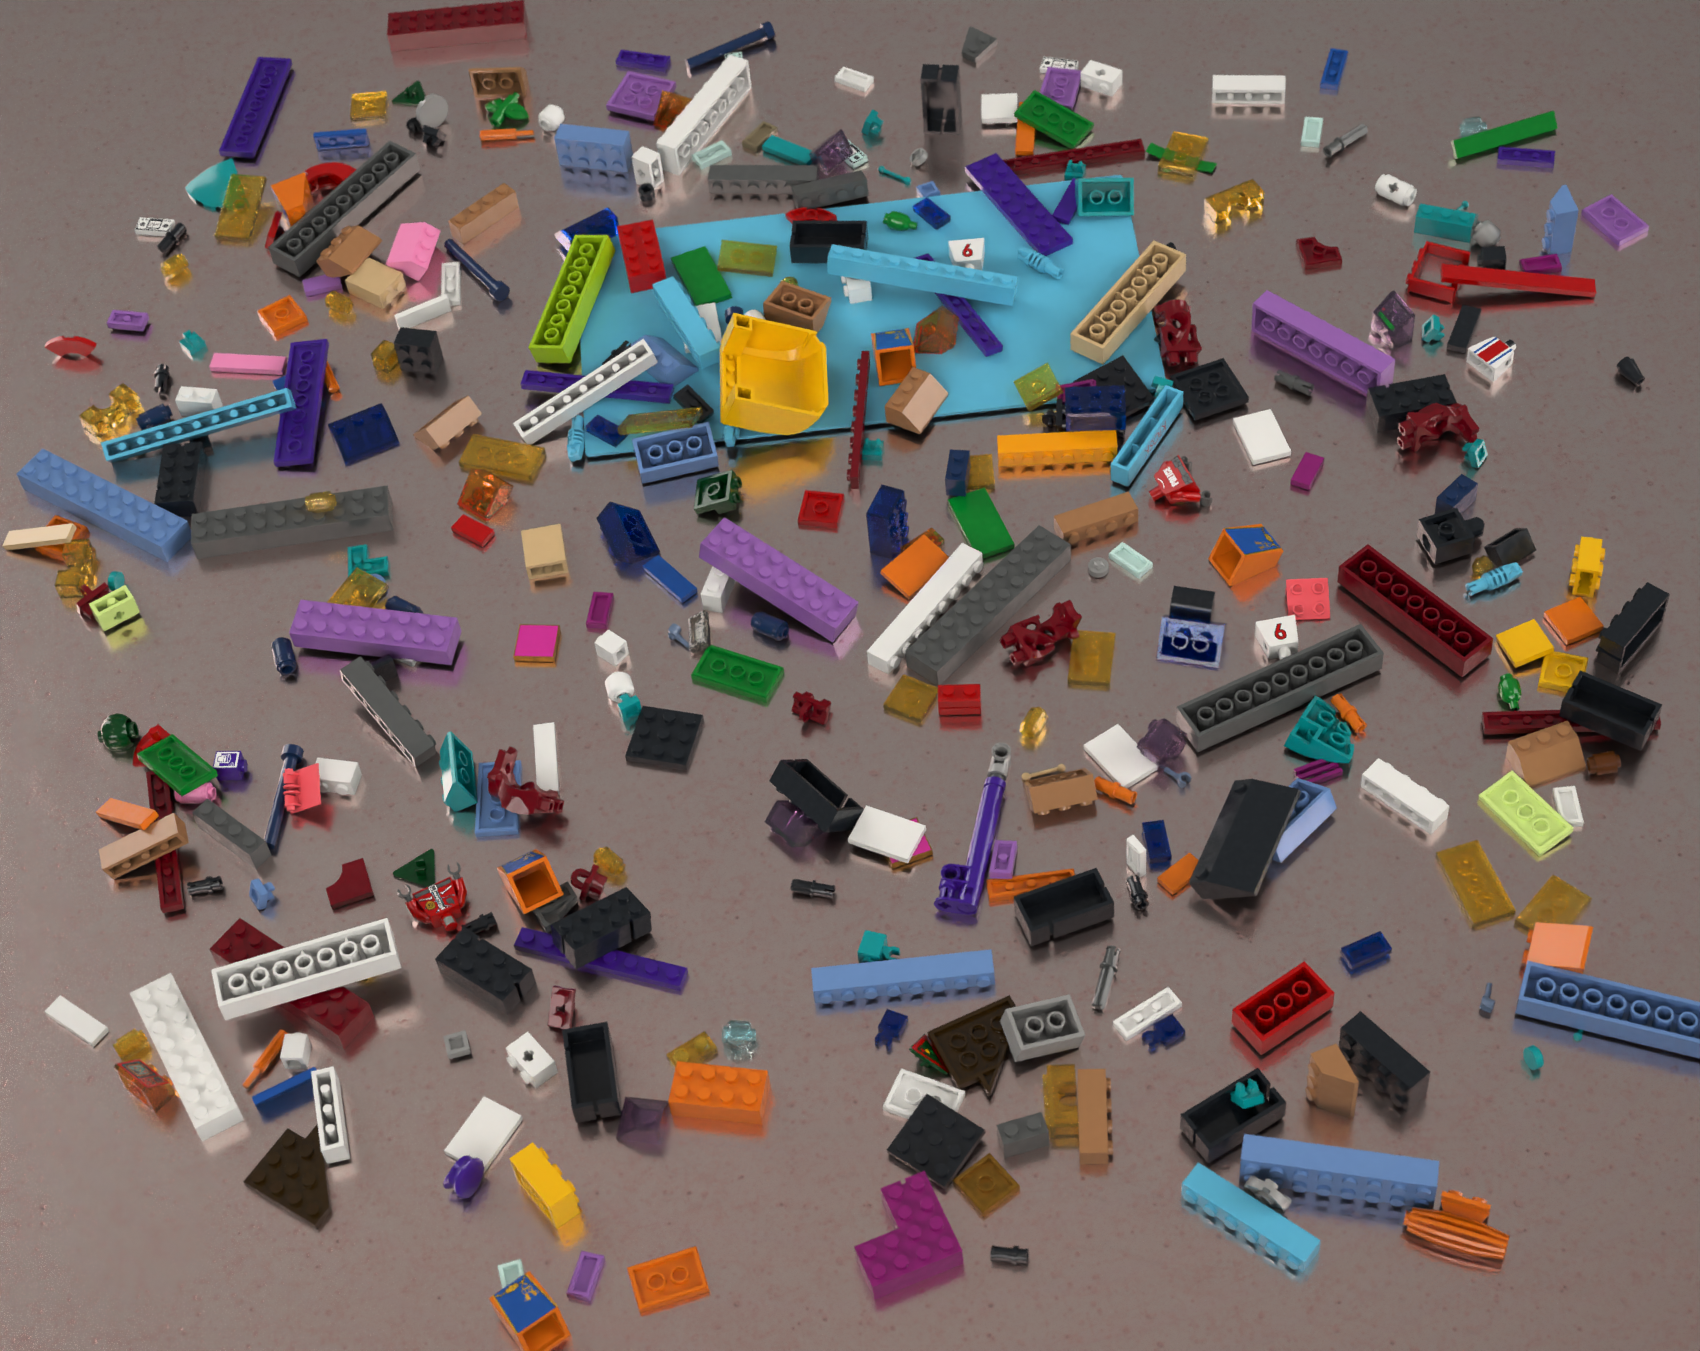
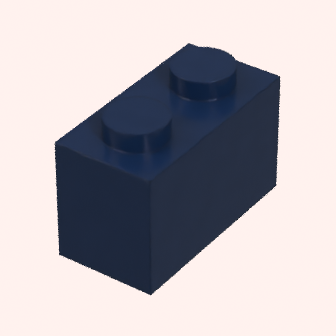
M950 449L945 477L946 495L966 496L971 468L970 450Z
M1461 474L1437 497L1435 514L1456 507L1460 514L1464 512L1476 500L1478 483Z

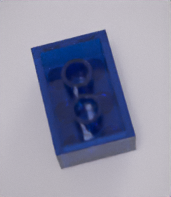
M1125 385L1065 387L1066 432L1126 430Z
M886 485L880 486L866 513L870 553L893 559L895 553L900 551L902 540L909 533V526H907L908 513H906L907 500L905 499L904 490Z

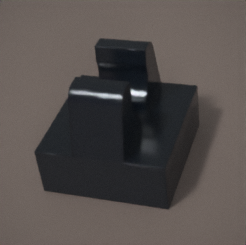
M426 125L422 129L424 133L423 142L427 145L433 139L431 145L438 147L440 142H444L447 135L439 129Z

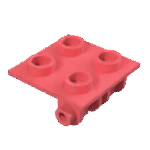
M1328 578L1286 580L1285 595L1287 596L1288 616L1295 615L1296 620L1330 619Z
M319 763L293 771L291 768L285 769L283 780L284 784L287 785H284L283 789L289 790L284 792V807L287 808V811L290 814H295L321 805Z

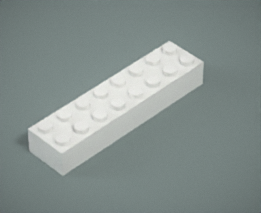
M729 55L722 62L718 70L713 73L708 82L703 85L702 89L695 94L692 101L686 105L682 113L676 117L672 125L667 128L662 137L657 140L656 147L658 153H660L662 170L679 176L692 161V154L702 149L749 92L752 86L748 60Z
M388 918L211 969L219 1009L224 1019L229 1020L401 969L402 967L393 931Z
M169 973L131 992L130 995L201 1141L203 1142L244 1121L172 974Z

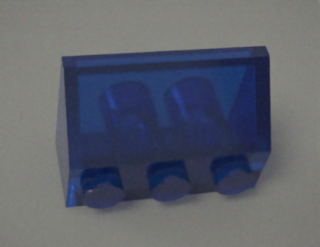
M608 207L555 234V237L567 251H569L575 235H609L611 239L618 235V217Z
M382 403L328 424L332 439L345 465L399 444L395 430Z
M609 502L596 519L600 529L603 531L616 560L632 564L659 554L660 550L640 510Z
M1165 614L1161 620L1156 658L1219 668L1227 623Z

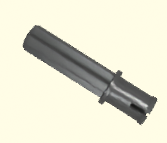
M1360 124L1345 135L1335 138L1334 142L1323 148L1324 154L1327 157H1331L1338 151L1345 150L1346 146L1367 134V125Z
M1107 946L1104 960L1100 964L1101 972L1092 1000L1094 1009L1103 1010L1105 1008L1113 975L1118 970L1116 965L1121 950L1117 948L1115 952L1116 946Z

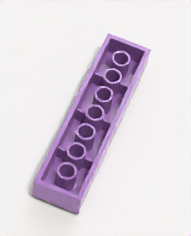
M1268 290L1253 303L1251 328L1253 332L1366 394L1370 387L1385 385L1387 388L1389 384L1393 383L1395 359L1390 355L1375 349L1373 346L1362 342L1358 338L1351 336Z
M725 517L700 544L699 558L831 642H834L856 616L858 601Z
M300 599L289 634L295 647L377 657L390 655L394 659L403 658L419 662L451 665L461 635V628L456 617Z

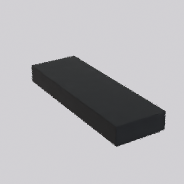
M1462 305L1449 338L1447 349L1466 353L1480 318L1481 308Z

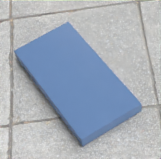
M516 760L513 774L516 783L521 786L522 763L521 760ZM495 762L479 763L478 803H476L475 818L476 837L519 834L520 814L504 809L501 806L500 799L489 794L487 775L493 769Z

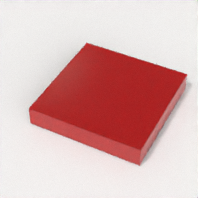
M805 490L797 520L798 525L837 528L845 499L844 494Z

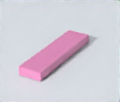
M214 353L209 367L211 371L283 375L288 360L286 356Z

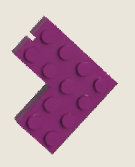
M925 1171L905 1178L904 1184L901 1181H897L880 1188L882 1203L895 1230L854 1246L857 1263L874 1300L964 1264L963 1251Z

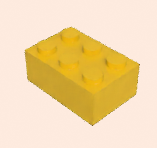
M532 1142L509 1158L518 1183L556 1229L580 1213L577 1205L580 1201L574 1193L576 1192L575 1187L569 1180L565 1181L561 1177L563 1174L555 1163L550 1164L548 1161L549 1157L542 1147L538 1149Z

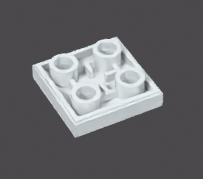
M1017 93L981 94L982 123L1018 122V119L1014 117V112L1017 110Z

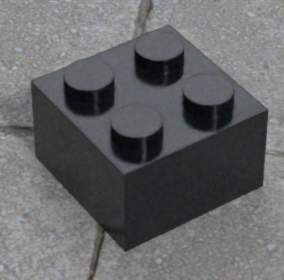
M400 327L393 344L401 370L437 374L443 360L437 331Z

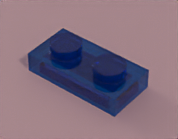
M928 197L913 205V211L936 230L951 222V216Z
M598 414L585 426L586 432L615 448L628 436L626 429Z
M1164 820L1143 822L1142 831L1149 863L1172 861Z
M1381 931L1340 948V954L1351 970L1392 952V947Z

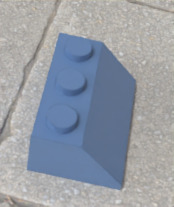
M1567 185L1561 186L1551 199L1549 210L1546 211L1547 223L1544 224L1545 235L1542 238V246L1549 255L1572 252L1579 210Z
M644 335L630 344L632 347L642 339L645 340L658 362L646 371L659 383L676 386L699 371L698 367L663 338Z

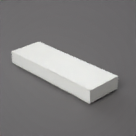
M460 262L442 263L441 295H447L450 306L461 305Z
M444 294L394 316L398 329L400 327L412 328L452 310L449 299Z
M1167 987L1115 1019L1113 1026L1128 1041L1181 1008L1182 1002Z
M61 995L45 1010L47 1016L93 1047L109 1032L107 1026Z

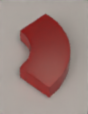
M803 207L785 213V217L790 223H793V221H837L836 215L821 208L815 210Z
M58 336L46 342L44 348L60 357L69 353L87 357L95 349L97 343L79 336H74L73 338Z

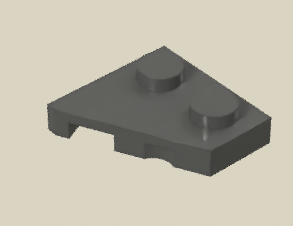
M970 26L963 45L962 57L977 63L997 45V39Z

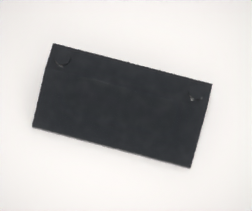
M1256 779L1234 781L1189 881V884L1202 900L1257 895L1301 794L1299 789Z

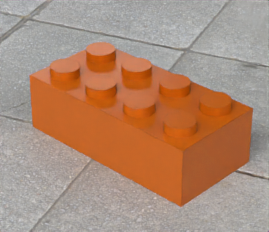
M677 1061L668 1100L671 1115L762 1125L770 1089L769 1074L767 1070Z

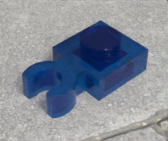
M887 1009L878 1025V1032L881 1033L875 1037V1046L878 1047L881 1041H887L886 1050L889 1051L893 1046L892 1038L899 1039L908 1023V1016Z
M1171 1014L1153 1024L1154 1031L1144 1032L1142 1034V1041L1152 1039L1153 1042L1149 1043L1148 1049L1154 1050L1160 1042L1167 1046L1185 1036V1030L1175 1016Z

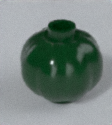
M116 713L109 715L103 721L101 730L98 731L97 735L99 742L104 743L111 751L123 752L135 744V741L131 742L130 739L138 738L139 730L135 721L132 722L126 715Z

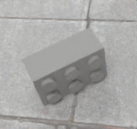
M1070 994L1005 1009L1000 1020L1015 1062L1078 1048L1085 1037Z

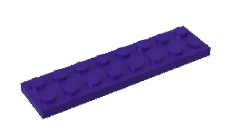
M257 58L219 149L220 156L255 157L291 69V58Z
M997 153L965 166V173L1033 250L1048 256L1073 244V238Z
M327 339L293 342L290 344L284 389L288 388L291 390L296 409L280 414L273 461L276 467L313 463L329 349Z

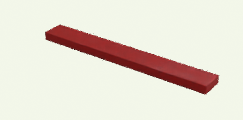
M1441 264L1440 267L1441 282L1593 298L1596 295L1595 279L1452 264Z

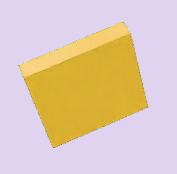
M1535 619L1496 635L1497 642L1515 668L1554 652V646Z
M1556 651L1545 655L1538 687L1568 692L1580 670L1586 673L1588 658Z

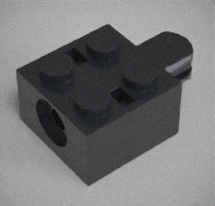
M1456 507L1419 519L1417 537L1433 563L1438 564L1472 553L1474 539L1483 536L1485 524L1479 517L1464 520Z

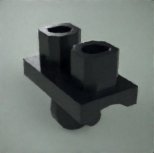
M1057 399L1056 413L1051 409L1048 410V412L1042 415V422L1048 428L1056 425V432H1073V419H1063L1073 418V405H1063L1062 399Z

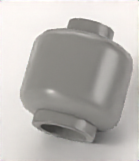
M1490 220L1479 221L1472 229L1474 230L1472 238L1481 247L1495 246L1501 239V230Z

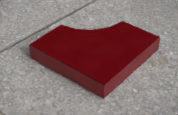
M1315 237L1296 239V246L1305 270L1342 265V257L1338 247L1323 245Z
M363 858L342 864L340 878L333 885L326 888L332 909L374 896Z

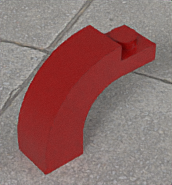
M337 162L322 163L305 170L311 194L324 187L339 186L356 169L347 164Z

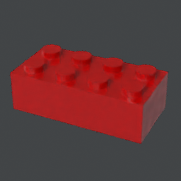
M653 219L617 226L631 293L653 289L652 284L666 279Z
M1304 961L1233 1008L1232 1024L1256 1051L1263 1055L1331 1009L1335 993Z

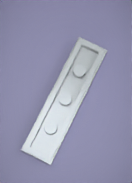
M552 722L533 725L537 785L544 791L549 789L557 791L559 795L555 724Z

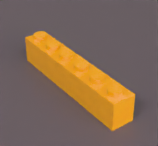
M1116 429L997 436L998 467L1113 461L1118 454Z

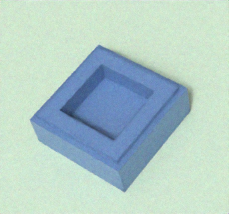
M933 181L916 186V191L921 198L940 195V191Z

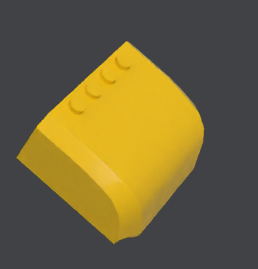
M733 313L720 346L721 423L757 432L781 435L800 433L813 425L829 404L826 346L817 338V332Z

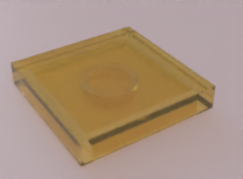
M386 91L352 94L351 122L386 119Z
M1048 362L1013 381L1029 412L1064 393Z
M992 454L970 456L971 468L967 490L995 488Z
M903 674L884 702L883 708L921 723L938 698V688Z

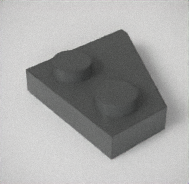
M569 882L560 885L563 896L533 910L546 933L551 931L552 923L562 919L578 902L577 895Z

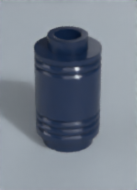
M162 403L138 414V417L135 419L142 431L171 421L170 417L173 414L169 406H164Z
M398 596L389 598L385 604L387 610L423 614L420 607Z
M756 612L751 619V627L755 631L775 640L781 641L789 633L786 621L765 612Z
M279 637L271 643L275 666L280 674L288 675L295 671L297 666L291 640Z

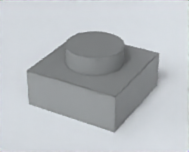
M466 1030L443 1036L449 1060L471 1054Z

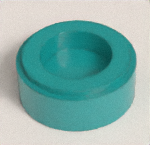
M118 571L111 572L108 577L109 589L115 591L124 586L125 578L123 573Z
M1534 1045L1524 1048L1523 1057L1527 1066L1531 1070L1542 1068L1544 1058L1540 1049Z

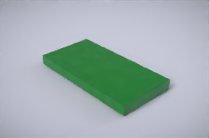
M1036 90L1014 112L1015 118L1070 149H1075L1094 128L1093 122Z
M706 246L671 257V262L695 306L709 303L716 304L732 298V293Z
M985 488L969 492L966 496L948 499V505L969 546L982 552L983 559L1015 548V544Z
M710 645L703 653L691 677L693 680L767 703L784 673V667Z
M173 734L137 753L138 759L181 796L218 776L217 771Z

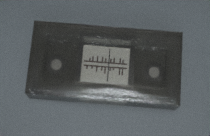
M704 610L688 618L689 650L693 654L710 646L709 613Z

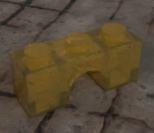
M1254 179L1248 180L1204 198V212L1215 225L1232 218V206H1241L1247 212L1264 206V191Z
M124 383L108 394L112 402L110 407L99 409L92 405L79 415L83 428L95 438L99 439L142 407L137 393Z
M74 539L70 543H65L62 553L65 563L70 569L58 570L55 588L60 598H83L84 596L81 594L79 587L83 584L89 585L88 577L92 573V560L96 556L95 548L92 547L89 539Z
M1075 1064L1047 1065V1074H1042L1043 1089L1048 1088V1095H1044V1109H1049V1116H1045V1122L1048 1130H1050L1051 1139L1079 1138L1078 1106H1068L1060 1102L1065 1097L1076 1096Z

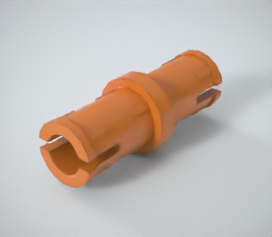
M1342 693L1332 697L1331 703L1340 712L1341 718L1350 724L1355 733L1362 732L1367 727V724L1358 715L1357 709L1348 703Z
M1100 776L1094 780L1096 790L1108 794L1112 799L1117 798L1130 805L1134 804L1137 798L1136 791L1121 786L1119 782L1113 783Z

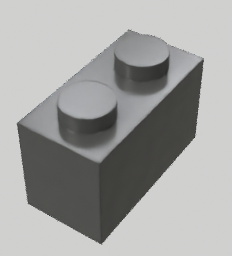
M1042 1112L997 1125V1139L1004 1158L1050 1145L1049 1130Z

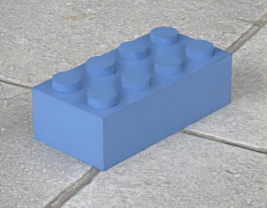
M560 124L554 138L560 165L619 172L629 171L633 156L629 131Z
M709 422L632 439L642 484L719 467Z

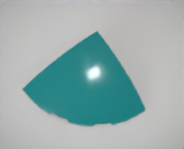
M232 158L205 170L185 187L192 200L195 202L198 200L203 203L204 207L216 210L218 207H225L228 211L250 207Z
M1316 695L1301 715L1284 744V747L1296 753L1334 763H1349L1354 753V744H1351L1350 741L1351 731L1346 722L1339 721L1335 716L1336 710Z

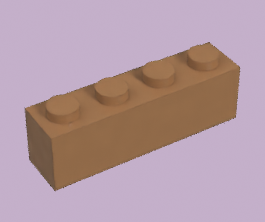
M503 183L448 220L452 237L464 245L517 209L519 205L516 191Z
M1128 491L1055 515L1054 530L1058 537L1069 544H1074L1078 541L1138 522V507Z
M172 813L152 823L145 830L135 831L99 849L102 870L114 880L188 844L185 823L175 813Z
M1077 1069L1080 1164H1108V1155H1113V1140H1108V1134H1112V1119H1107V1113H1112L1111 1098L1106 1097V1092H1111V1078H1106V1069Z

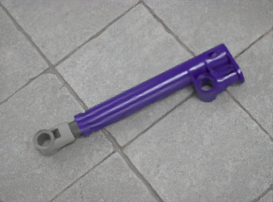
M997 743L992 747L988 777L985 779L966 864H947L941 869V880L938 888L940 894L934 901V906L941 911L964 915H974L977 913L1006 787L1005 780L1008 769L1011 766V748L1006 743Z

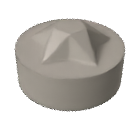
M918 148L911 154L910 162L914 166H919L927 159L928 153L923 148Z
M1096 557L1088 563V572L1093 577H1104L1109 571V564L1104 558Z

